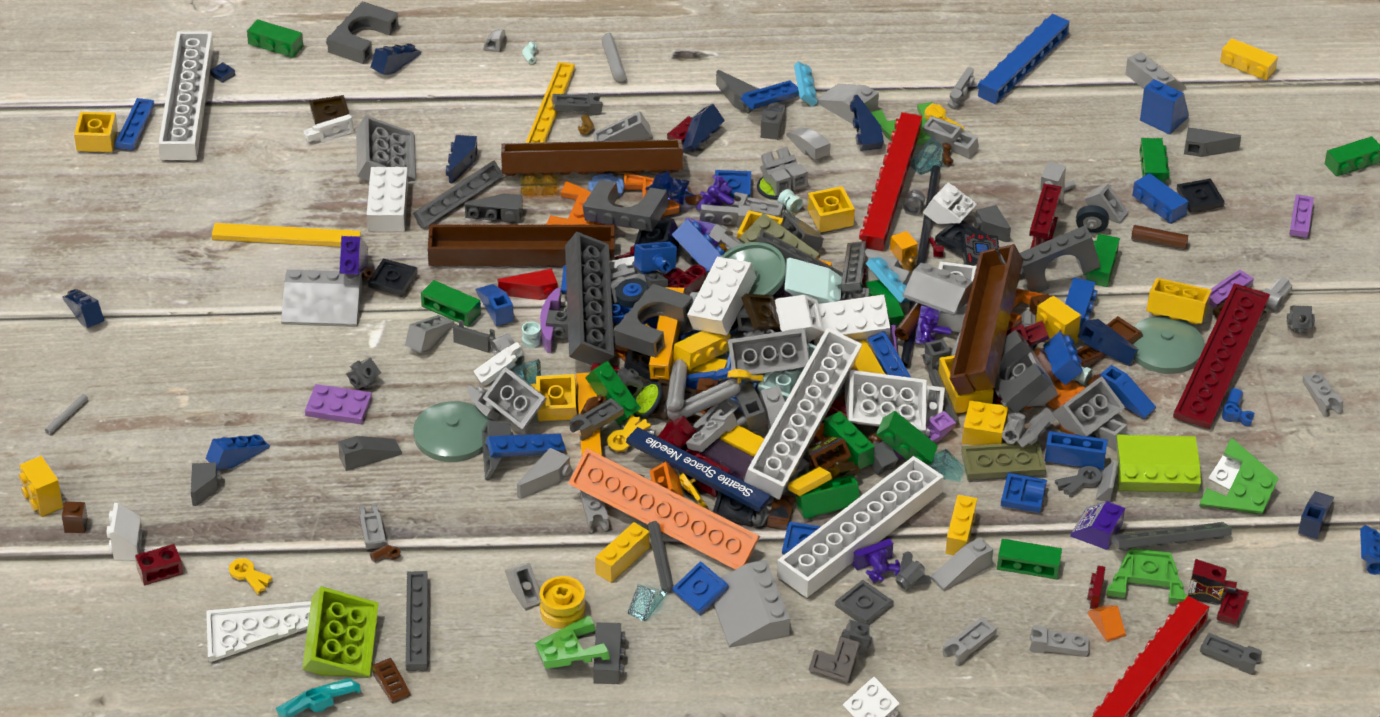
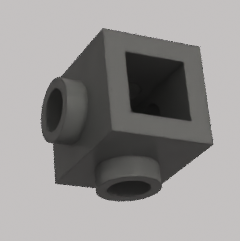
M1290 306V313H1287L1286 318L1289 329H1295V333H1306V329H1312V325L1315 324V314H1312V306Z
M548 310L546 326L553 327L554 338L568 339L567 311Z
M944 339L925 343V354H923L924 364L930 370H939V358L952 356Z
M370 357L361 362L360 360L356 361L350 366L351 370L346 373L350 383L356 389L362 387L366 389L375 383L374 379L381 374V371Z
M621 367L617 375L635 399L643 388L639 374L633 369L628 370Z
M849 620L841 636L860 641L861 646L858 655L863 656L866 648L869 649L872 642L869 625Z

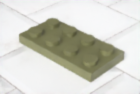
M765 213L739 238L744 244L756 242L757 235L762 229L814 258H820V254Z
M1039 441L1032 445L1028 443L1024 447H1021L1019 443L961 446L967 480L1007 477L1008 473L1023 476L1046 474Z

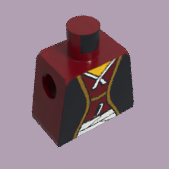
M1195 559L1188 596L1197 601L1219 603L1221 602L1223 592L1235 594L1237 582L1225 580L1227 572L1225 568Z

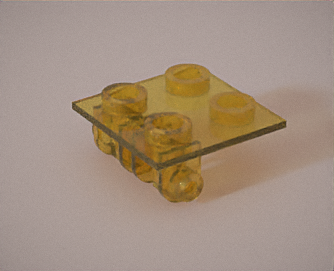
M556 174L520 175L521 186H524L521 187V194H525V196H534L533 186H535L537 196V185H541V196L543 195V185L545 195L557 193V186H554L557 185Z

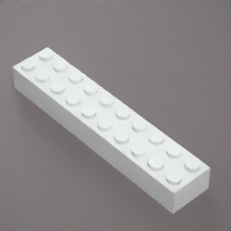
M177 32L159 138L161 160H197L214 50L212 32Z
M826 328L751 462L744 482L780 500L787 484L791 480L847 378L849 371L853 367L859 355L861 343L830 328Z
M913 456L778 559L777 577L808 598L853 563L854 551L880 542L942 493L944 476Z

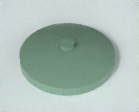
M761 242L745 243L728 250L721 256L722 258L752 263L757 278L748 294L774 295L785 281V259L782 253L770 244Z
M1155 316L1143 319L1134 325L1143 334V337L1133 344L1139 349L1134 361L1150 371L1164 374L1181 373L1196 366L1204 348V340L1200 332L1188 322L1181 319L1173 320L1169 316Z
M461 401L438 403L427 408L417 417L413 427L414 441L418 449L432 459L444 462L468 460L483 452L482 429L490 418L470 403Z

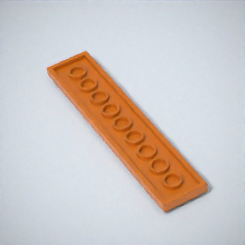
M588 448L585 449L568 483L646 524L657 521L661 532L735 570L747 564L760 538L759 535Z

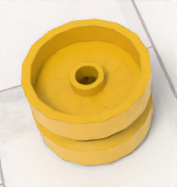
M558 576L545 581L541 586L539 594L540 615L547 625L563 629L584 618L585 590L577 579L568 576Z

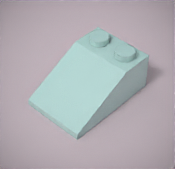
M793 258L787 259L785 291L793 296H809L816 299L818 304L841 300L842 277L830 268Z

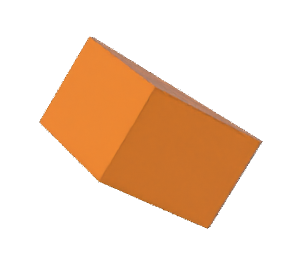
M1104 605L1088 611L1087 614L1106 642L1125 637L1126 633L1118 605Z

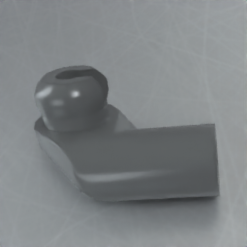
M766 505L758 512L759 514H756V517L752 516L751 520L754 526L762 527L768 521L769 512Z

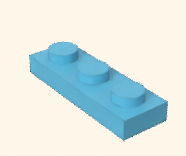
M798 61L794 65L800 99L814 106L817 103L812 69Z
M880 257L870 258L866 262V265L900 303L912 301L903 297L907 285L903 284L898 274L887 266L888 264L884 259Z

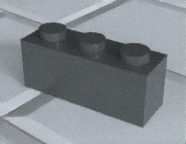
M596 622L595 646L604 643L609 652L610 659L594 658L593 684H619V676H623L624 663H620V660H624L625 647H621V644H625V632H622L621 623Z

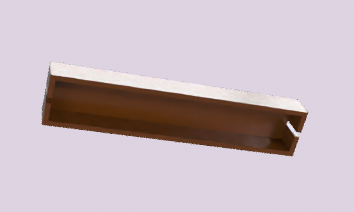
M681 139L501 143L502 174H506V176H515L516 173H524L527 176L534 175L535 173L552 175L553 172H560L562 175H568L571 172H578V174H588L589 172L605 174L607 171H614V173L620 174L625 173V171L642 173L643 170H650L653 173L661 172V170L678 172L683 170V147Z
M429 224L428 266L566 265L565 245L576 232L609 244V258L612 261L615 260V225Z
M1015 244L1002 246L998 249L1006 264L1003 263L996 248L980 251L949 378L958 395L970 394L975 392L976 389L982 391L995 387L1023 264V259Z

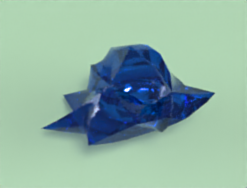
M668 171L663 174H657L653 183L645 188L646 190H649V188L667 190L668 199L684 205V197L697 196L687 191L690 181L673 179L669 176Z

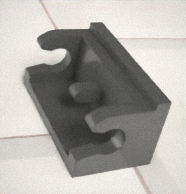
M460 319L459 325L455 324L453 326L454 343L488 353L491 349L490 341L496 339L495 330L490 329V334H485L477 330L465 328L464 321Z

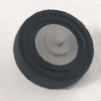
M1084 206L1076 214V224L1078 228L1086 225L1090 233H1099L1108 227L1109 214L1100 206Z

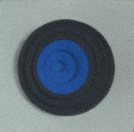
M630 278L622 281L616 288L618 303L624 307L633 308L644 292L649 289V286L644 280L639 278Z

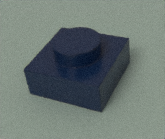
M224 62L210 70V76L221 83L235 75V69Z

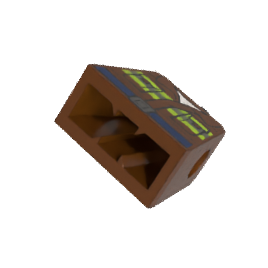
M827 437L806 450L815 469L821 467L826 470L832 467L834 463L851 457L845 440L838 437Z

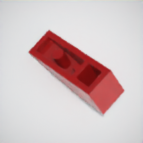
M552 268L497 279L498 288L506 292L510 297L543 300L547 299L558 288V282Z

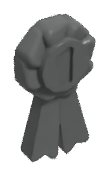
M1085 466L1080 468L1075 476L1056 479L1055 484L1058 485V489L1064 488V494L1072 497L1082 486L1094 487L1100 484L1102 473L1096 467Z

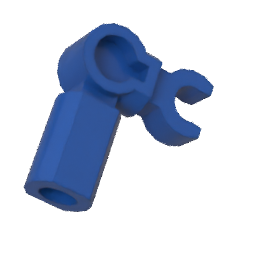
M1233 388L1224 406L1222 419L1227 422L1239 421L1244 426L1250 427L1255 413L1252 411H1241L1239 406L1243 397V391Z

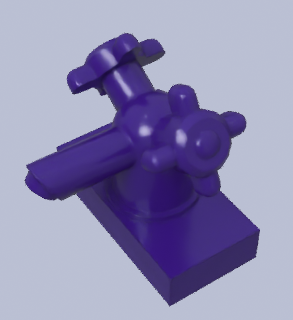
M712 176L716 181L708 188L706 193L700 192L703 199L697 205V211H701V204L722 206L724 202L728 205L734 203V199L729 197L732 188L728 187V182L723 177Z
M921 305L915 343L925 345L927 342L935 341L936 333L944 335L952 333L949 327L937 326L940 310Z
M890 538L854 551V568L860 570L872 566L874 569L872 571L867 570L866 574L869 575L874 584L878 580H884V577L880 575L890 571L895 572V576H898L897 574L900 571L899 560H895V564L887 561V559L893 557V542Z

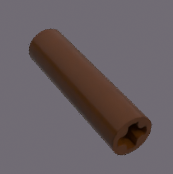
M1134 225L1131 239L1186 249L1189 235Z
M917 302L913 304L895 330V335L898 339L907 340L918 325L920 309L923 304Z

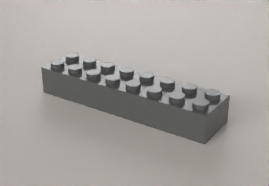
M576 232L565 245L569 357L589 365L593 363L603 364L606 361L609 362L614 357L609 244Z

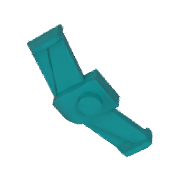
M347 678L308 689L276 707L279 717H293L307 708L314 712L325 711L327 707L334 705L333 697L350 692L361 693L360 684Z

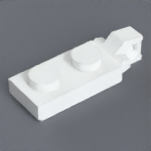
M349 114L316 124L313 128L303 131L304 137L307 142L315 140L322 143L354 132L352 117Z
M516 342L475 369L474 373L482 385L487 386L499 376L504 367L511 369L515 366L517 358L523 355L525 351Z

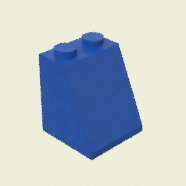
M1153 79L1144 87L1140 121L1170 135L1189 117L1183 92Z

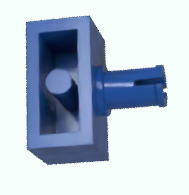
M671 242L635 244L634 266L642 273H651L654 270L665 273L671 269H676L677 247Z

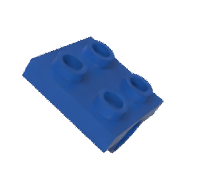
M1008 473L1000 506L1040 513L1047 480Z
M1364 525L1360 529L1361 559L1366 561L1367 572L1378 575L1380 574V533Z

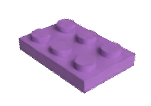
M315 384L305 409V416L362 425L372 399V392Z

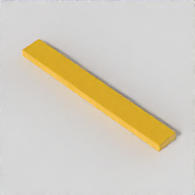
M557 63L525 143H542L547 141L558 111L553 109L552 94L566 93L575 71V64Z
M215 223L212 231V240L341 247V236L361 237V231L229 223Z

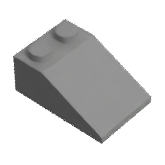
M837 84L818 97L817 104L853 124L854 112L850 111V102L854 95H858L871 112L878 109L879 93L866 85Z
M504 367L483 396L486 402L522 430H525L547 399L530 383L507 367Z

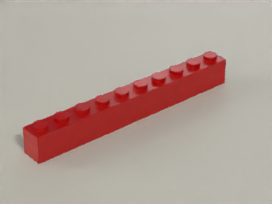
M901 112L900 118L896 119V131H892V143H888V155H884V167L880 168V179H877L875 184L876 192L873 191L872 204H869L867 209L868 217H864V229H861L859 234V240L866 241L867 249L882 252L884 250L922 129V115Z
M1189 596L1183 602H1179L1173 615L1169 614L1165 625L1158 628L1155 638L1147 642L1144 652L1137 655L1132 666H1128L1124 677L1117 680L1114 690L1106 694L1103 704L1095 708L1092 717H1132L1207 621L1209 606Z

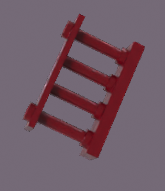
M1043 184L1029 236H1033L1030 248L1053 239L1058 217L1054 215L1062 186Z

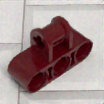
M693 265L686 271L676 267V269H671L667 274H663V276L668 279V287L684 288L685 294L690 296L691 292L700 291L706 279V269L702 265Z

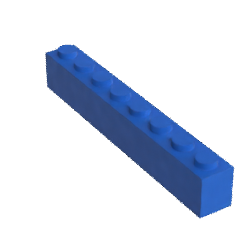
M1051 14L1047 19H1044L1039 27H1036L1029 36H1026L1021 44H1018L1002 62H999L993 70L989 71L984 79L979 81L977 86L979 89L978 97L997 104L1069 34L1070 21L1055 14Z

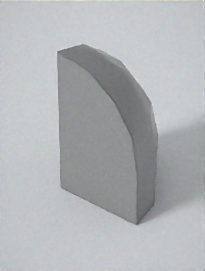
M498 29L491 32L485 40L483 51L500 52L505 38V30Z

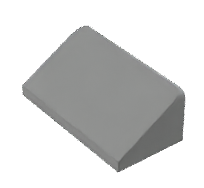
M1114 460L1101 472L1102 477L1098 485L1096 500L1111 501L1117 474V460Z

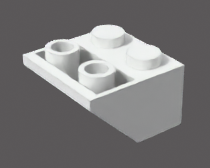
M948 182L932 198L923 213L937 224L961 223L977 204Z
M798 295L775 300L782 332L805 328L808 343L824 333L816 299L806 295Z
M114 503L113 511L109 512L111 526H107V538L111 539L109 541V551L113 552L114 560H135V555L140 554L143 533L141 517L120 503Z

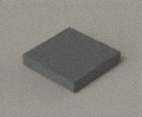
M861 580L836 600L835 606L855 621L870 625L893 606V600L866 581Z

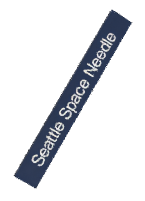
M639 427L626 438V444L663 463L667 462L671 467L758 512L770 501L771 495Z

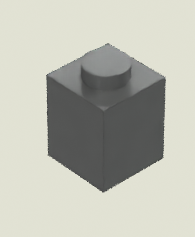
M879 441L874 442V463L871 464V467L876 475L892 469L897 463L898 458L884 441L881 443Z

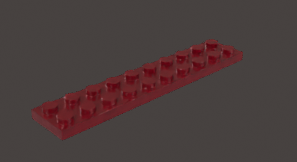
M1233 284L1176 406L1173 418L1211 429L1269 301L1270 294L1239 284Z

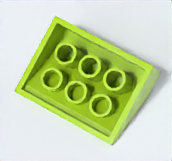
M1116 435L1118 491L1198 493L1201 485V473L1196 436Z
M320 586L311 598L302 670L326 676L369 677L379 602Z

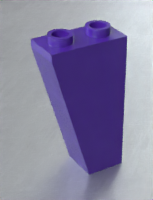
M341 236L339 273L359 275L368 263V246L360 236Z

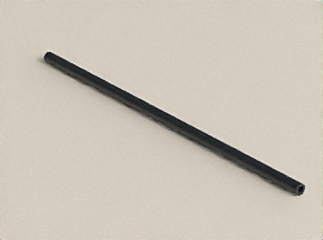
M934 165L931 168L925 209L937 194L940 167L938 165ZM925 214L916 267L920 263H926L932 219ZM915 301L910 302L909 310L911 309ZM915 329L903 343L901 360L906 368L910 366Z

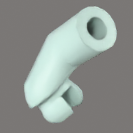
M532 41L522 51V55L531 65L536 62L534 53L537 48V44Z

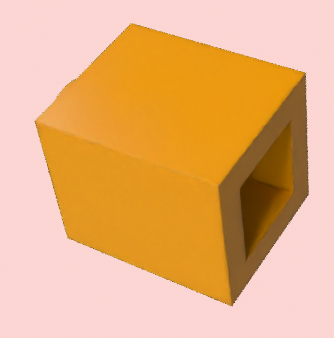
M907 231L891 236L890 251L903 263L910 256L917 258L918 243Z

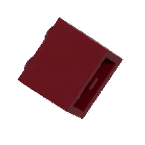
M684 416L668 422L657 436L693 456L697 453H702L701 451L690 450L687 447L686 442L697 431Z

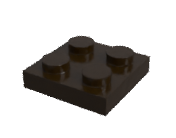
M344 95L309 100L315 125L349 115Z
M745 293L741 297L754 330L782 332L773 295Z

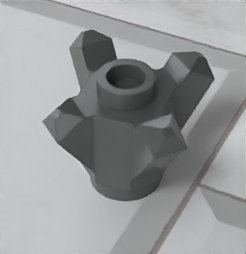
M908 551L903 553L900 571L895 579L896 583L906 591L909 588L930 583L931 577L925 575V567L917 560L914 562L912 560L913 555Z

